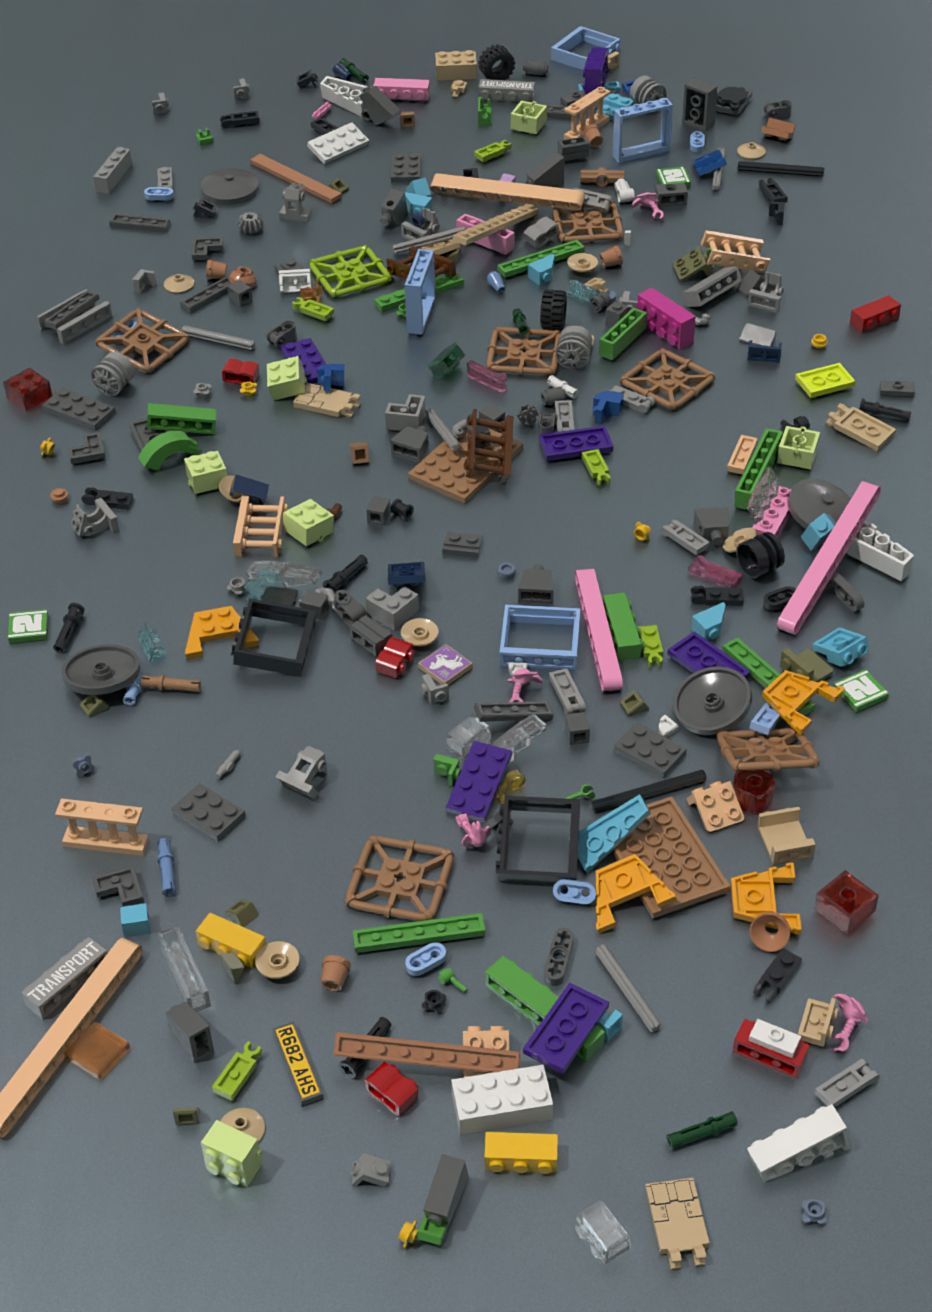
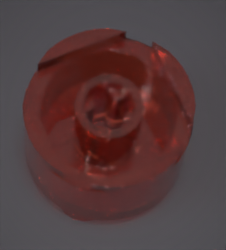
M751 770L735 773L733 789L741 809L754 815H759L771 806L775 780L769 770Z

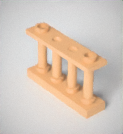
M598 87L564 109L565 112L571 114V130L564 134V140L582 137V131L588 125L594 124L600 128L610 121V116L603 113V98L611 94V91L604 87ZM598 102L597 113L594 115L595 103ZM589 108V118L586 120V109ZM580 113V124L577 126V115Z
M705 230L701 246L711 248L707 261L708 264L724 267L738 266V269H751L755 272L765 273L770 263V258L760 256V251L764 244L762 239Z
M242 496L233 540L235 557H242L243 549L273 548L274 557H278L279 550H282L283 512L288 510V504H285L284 496L280 497L279 505H253V503H250L249 496ZM253 512H278L277 517H251L250 514ZM251 524H276L275 529L247 527ZM248 536H274L273 541L245 539Z
M62 798L60 800L55 817L67 818L68 827L62 840L63 847L144 856L149 842L147 834H138L136 826H138L143 812L142 807ZM76 819L87 821L88 828L77 827ZM96 822L107 823L109 830L97 829ZM116 824L127 825L129 832L117 831Z

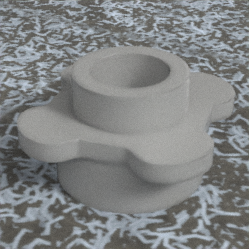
M198 383L193 393L199 398L208 397L210 394L209 389L212 386L210 384Z
M241 577L233 578L230 581V585L227 586V590L233 591L236 595H241L245 589L249 588V584L245 583Z

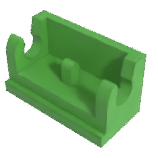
M478 97V125H492V108L489 98L487 100L488 103L483 104L482 97Z

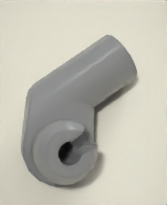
M703 314L702 318L696 317L695 325L709 324L711 316Z
M463 419L452 426L454 437L461 438L463 436V429L467 427V420Z
M330 588L316 589L315 592L328 595V601L331 606L335 596L334 591Z

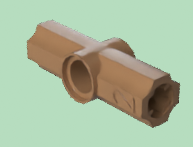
M601 167L597 170L580 171V183H594L599 186H606L607 184H615L618 179H624V170H607Z

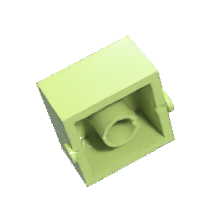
M520 101L511 113V129L518 132L523 131L537 134L547 121V106L537 104L535 101L532 103Z
M298 356L267 364V387L273 400L305 393L307 379Z
M786 426L779 445L777 463L812 469L818 450L820 432L807 430L806 427L795 428Z
M210 451L206 454L193 455L184 459L189 479L188 483L193 488L195 494L218 489L221 479L227 476L226 467L218 451Z
M309 499L283 512V530L305 546H308L316 541L321 542L325 536L334 532V515L312 499Z
M218 1120L215 1121L201 1141L207 1170L214 1175L220 1174L226 1177L235 1185L241 1184L247 1187L262 1165L261 1157L263 1150H259L258 1139Z

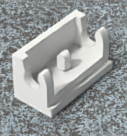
M310 269L279 271L280 293L312 292Z

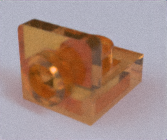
M315 280V287L300 289V296L303 301L308 299L320 301L319 295H322V286L318 285V280Z

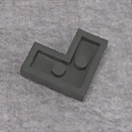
M223 237L193 238L192 260H207L208 251L217 252L223 250Z
M100 432L83 435L84 446L68 448L71 464L105 458Z
M134 865L92 877L97 898L119 892L123 907L144 902Z

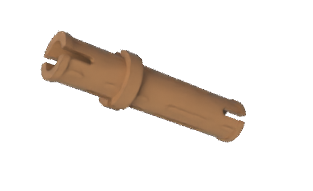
M143 675V679H141V687L157 688L160 691L170 689L199 693L201 689L200 680L167 678L164 675L159 677Z

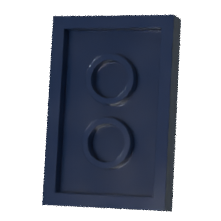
M424 562L388 564V585L401 587L404 584L411 583V585L416 586L426 582Z

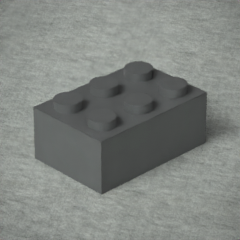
M696 78L691 79L684 85L682 123L704 131L715 124L718 86Z

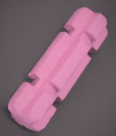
M326 102L313 113L312 118L315 120L320 119L331 109L332 104Z

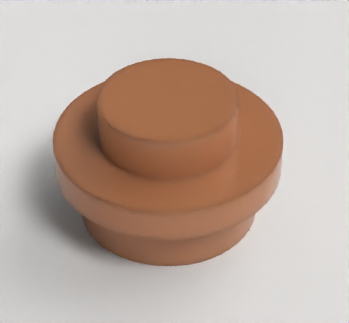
M57 488L51 492V500L56 504H63L67 501L68 492L65 489Z

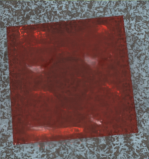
M31 368L25 369L3 382L6 398L26 412L53 396L50 381Z
M844 870L817 892L814 910L848 935L876 911L879 895L848 871Z

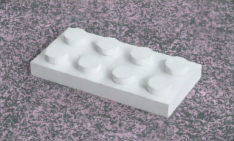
M351 122L309 141L307 147L323 164H326L368 145L369 139Z

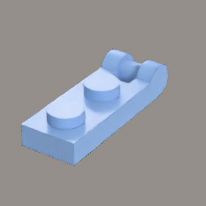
M766 702L751 721L749 728L759 734L769 735L782 717Z

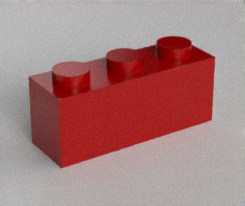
M890 295L851 310L850 324L861 333L899 318L901 304Z
M744 1019L734 1039L733 1053L798 1079L806 1062L810 1045L801 1040L793 1058L750 1042L749 1036L756 1022Z

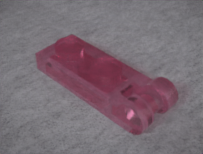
M472 360L467 362V377L499 392L507 390V384L505 383L507 375L505 373H497Z
M698 555L694 559V563H691L688 567V571L691 574L726 588H736L742 580L741 573L709 562L701 555Z

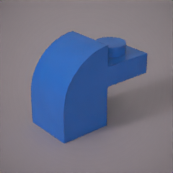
M325 364L318 368L317 385H324V391L330 392L331 385L344 386L345 364Z
M605 391L593 398L595 423L602 424L606 414L619 417L623 408L624 393Z

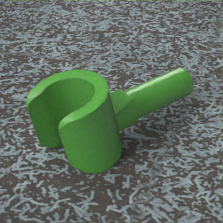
M585 784L578 793L565 798L576 799L584 796L591 800L596 794L590 791L593 790L590 785Z
M450 968L439 972L438 978L442 984L450 981L464 993L467 991L468 988L455 978Z

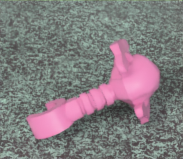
M646 192L637 195V199L632 203L633 208L639 204L640 207H651L654 211L653 219L655 220L660 215V221L664 220V213L659 210L656 204L658 202V199L655 198L656 193Z
M522 668L515 671L513 677L508 679V682L514 685L512 698L509 702H523L520 698L522 685L530 683V681L542 684L543 679L537 675V672H530L528 669Z
M466 813L455 817L460 828L463 827L467 833L462 839V846H466L467 849L471 845L474 847L483 846L487 837L491 834L490 826H486L483 830L480 821H476V824L473 822L471 826Z
M836 994L833 997L839 1000L838 1005L847 1019L842 1032L832 1036V1039H839L841 1041V1046L834 1048V1051L841 1052L849 1047L848 1038L855 1025L858 1026L862 1020L868 1023L869 1020L865 1015L863 1005L859 1001L845 994Z

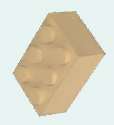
M440 51L435 53L437 81L477 79L475 51Z

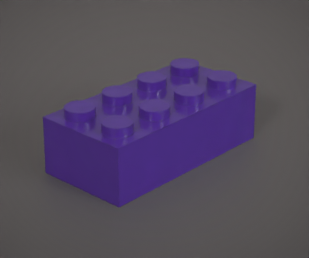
M592 47L591 51L588 52V58H586L583 69V77H585L583 90L585 95L598 87L605 86L608 76V48Z

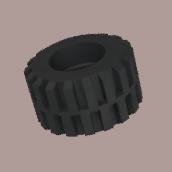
M496 44V46L491 45L490 48L487 47L486 51L483 50L478 64L479 69L487 80L509 79V76L515 70V61L511 53L499 44ZM501 60L498 66L492 68L497 61Z
M545 289L542 295L540 310L541 328L543 330L562 331L565 326L567 311L566 292L563 290Z

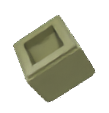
M340 177L328 186L340 193L349 189Z
M461 246L446 252L444 257L458 263L461 256Z
M636 690L620 701L629 716L649 709V706Z
M88 695L80 704L89 717L109 708V705L100 695Z
M240 899L225 911L228 916L242 927L258 916L253 902Z
M234 952L221 954L224 969L233 982L237 984L244 970V965Z
M199 1108L173 1109L175 1124H198Z

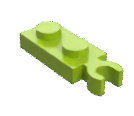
M503 140L501 143L495 142L474 151V157L482 162H486L489 159L504 154L505 150H510L512 143L507 144V140Z
M297 297V302H292V308L300 309L301 313L323 321H327L334 314V308L310 299L303 301L302 298Z
M599 450L582 452V459L592 479L597 478L599 486H601L602 480L610 484L609 469Z
M657 625L640 626L639 638L643 639L644 649L642 652L644 659L648 658V667L652 668V662H657L659 667H662L663 648Z
M248 1041L244 1045L243 1054L236 1052L213 1084L212 1091L233 1101L256 1068V1059L262 1054L261 1046H258L255 1051H250L252 1044Z

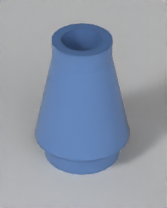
M496 271L488 274L487 283L498 294L505 292L506 288L501 274Z

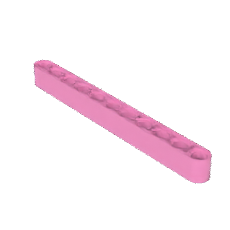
M864 481L860 483L781 613L777 622V629L794 635L799 632L877 502L881 492L880 486Z

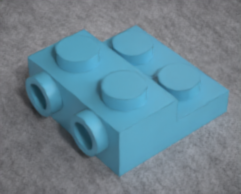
M609 94L603 99V113L610 116V120L614 121V110L633 106L634 101L631 98L621 97L619 94Z
M840 627L812 643L814 651L827 655L828 662L841 667L851 664L855 658L861 655H866L869 650L866 636Z

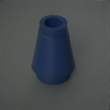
M336 63L333 66L332 71L335 76L346 81L351 79L352 74L342 63Z

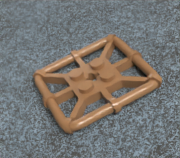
M615 201L609 204L608 212L612 210L613 213L611 218H602L606 213L600 210L588 212L587 208L589 207L582 206V212L576 213L566 209L553 208L554 222L558 224L560 231L558 238L562 243L574 240L579 242L590 241V243L598 240H620L624 236L621 224L622 218L619 215ZM559 214L571 220L562 221ZM616 224L617 231L610 229L604 225ZM573 227L568 233H563L562 228ZM577 234H588V235L576 236Z
M136 308V310L130 312L119 322L116 321L95 342L97 347L108 353L119 352L108 345L123 344L127 346L119 353L126 356L135 368L149 373V371L154 370L166 359L173 357V354L189 341V335L170 325L166 320H161L144 310H140V308ZM137 316L138 324L133 328L127 327L126 324ZM142 317L152 321L155 325L149 327L142 323ZM166 329L174 334H162L158 331ZM121 331L125 333L123 336L110 337L115 332ZM166 341H178L170 349L160 345ZM156 350L162 353L160 357L149 364L147 355L151 351ZM133 351L143 355L144 365L128 357V355Z
M498 326L494 328L490 344L487 348L486 369L489 372L518 373V375H554L558 367L555 353L561 332L559 330L530 329L529 327V332L525 334L524 340L512 339L507 335L520 334L518 328ZM530 335L548 336L540 341L529 340ZM498 337L507 343L509 347H497ZM555 342L553 350L542 349V347ZM494 354L507 355L506 357L496 362H493ZM540 357L552 358L551 365L549 366L540 360ZM507 364H519V367L505 366V365H507ZM524 365H536L539 368L524 367Z
M660 348V350L654 352L645 360L639 361L637 366L620 378V383L645 397L652 396L655 398L656 403L670 408V410H675V408L680 407L692 397H696L702 389L715 380V374L693 363L691 359H685L671 351L665 350V348ZM666 357L682 365L675 369L667 365ZM657 358H661L662 366L657 370L648 366ZM690 368L702 375H687L684 372ZM639 371L648 374L647 377L631 378ZM688 383H700L696 387L687 386ZM638 385H648L651 388L644 389ZM680 390L685 393L677 401L674 400L673 394ZM659 391L667 395L669 401L655 394Z
M793 728L772 729L769 735L759 734L755 730L721 731L717 734L721 754L726 757L729 765L736 772L771 769L773 771H780V769L792 768L814 769L820 763L812 742L808 741L804 733L799 735ZM797 739L801 743V745H789ZM797 754H807L808 757L801 756V755H797ZM735 757H746L742 760L735 759Z
M375 835L368 837L369 840H367L363 847L358 863L353 868L354 874L344 901L347 907L383 914L387 918L393 916L413 921L433 920L443 892L448 887L447 880L454 861L452 850L416 843L415 840L411 839L405 841ZM380 844L407 849L404 859L389 858ZM372 848L383 862L380 871L365 868ZM414 851L439 855L423 864L410 862ZM444 864L439 880L435 882L423 879L426 872ZM361 877L377 880L374 887L355 895ZM398 877L404 878L400 882L397 881ZM420 888L435 891L429 909H426L417 897ZM377 895L389 897L386 906L364 902ZM396 900L412 902L419 913L394 908Z

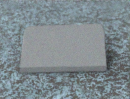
M746 323L739 341L749 344V340H753L752 345L772 346L776 339V331Z

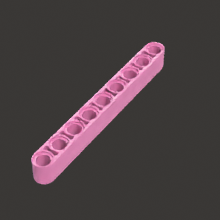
M594 568L575 570L576 586L601 689L603 692L622 690V675Z

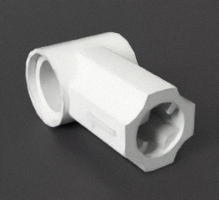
M618 179L615 182L618 202H634L633 188H630L624 179Z

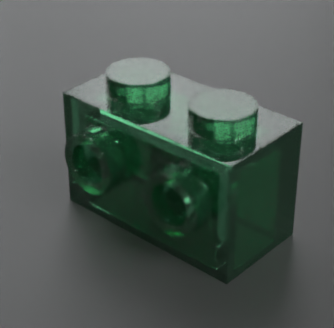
M455 342L444 349L427 367L437 379L442 376L445 378L452 373V369L460 364L459 361L465 356V353Z

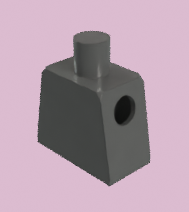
M391 189L381 205V224L397 226L408 215L405 192Z
M409 426L405 427L390 440L391 454L421 462L429 445L427 429L424 426H419L417 429Z
M729 508L695 509L694 526L698 534L707 541H712L714 545L722 544L723 540L728 538Z
M535 565L533 569H525L518 586V602L553 604L554 587L551 571L544 570L542 565Z

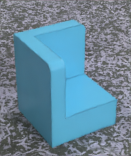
M146 903L120 908L124 937L150 934V921Z
M615 1010L610 1016L605 1013L598 1023L605 1031L604 1040L607 1042L622 1028L623 1014L618 1010Z

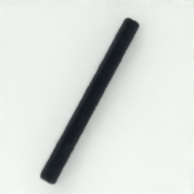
M739 161L737 167L738 170L824 175V167Z
M701 769L593 800L591 806L594 812L621 806L639 794L645 799L704 782L706 780V773Z

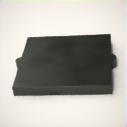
M267 586L264 594L261 595V601L293 606V604H296L295 599L298 590Z

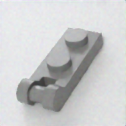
M172 167L157 168L158 187L173 189Z
M574 188V190H580L585 193L582 206L598 209L604 213L608 212L609 204L613 201L611 196Z
M617 385L610 390L624 393L623 405L642 413H646L656 403L655 398L652 396L645 397Z
M572 400L555 401L557 432L574 430Z
M675 519L669 522L668 526L665 525L660 528V532L664 537H670L696 556L709 548V541Z
M568 669L549 672V679L564 707L565 714H572L575 711H586L585 702Z
M862 1058L817 1087L815 1094L826 1106L833 1104L835 1108L866 1086L877 1082L880 1075L875 1070H871L868 1067L867 1061Z

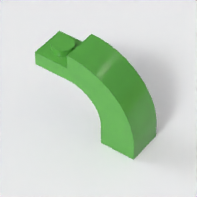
M168 431L149 441L142 449L138 459L144 467L159 470L164 460L171 454L186 452L199 455L201 449L198 447L197 442L189 438L185 432Z

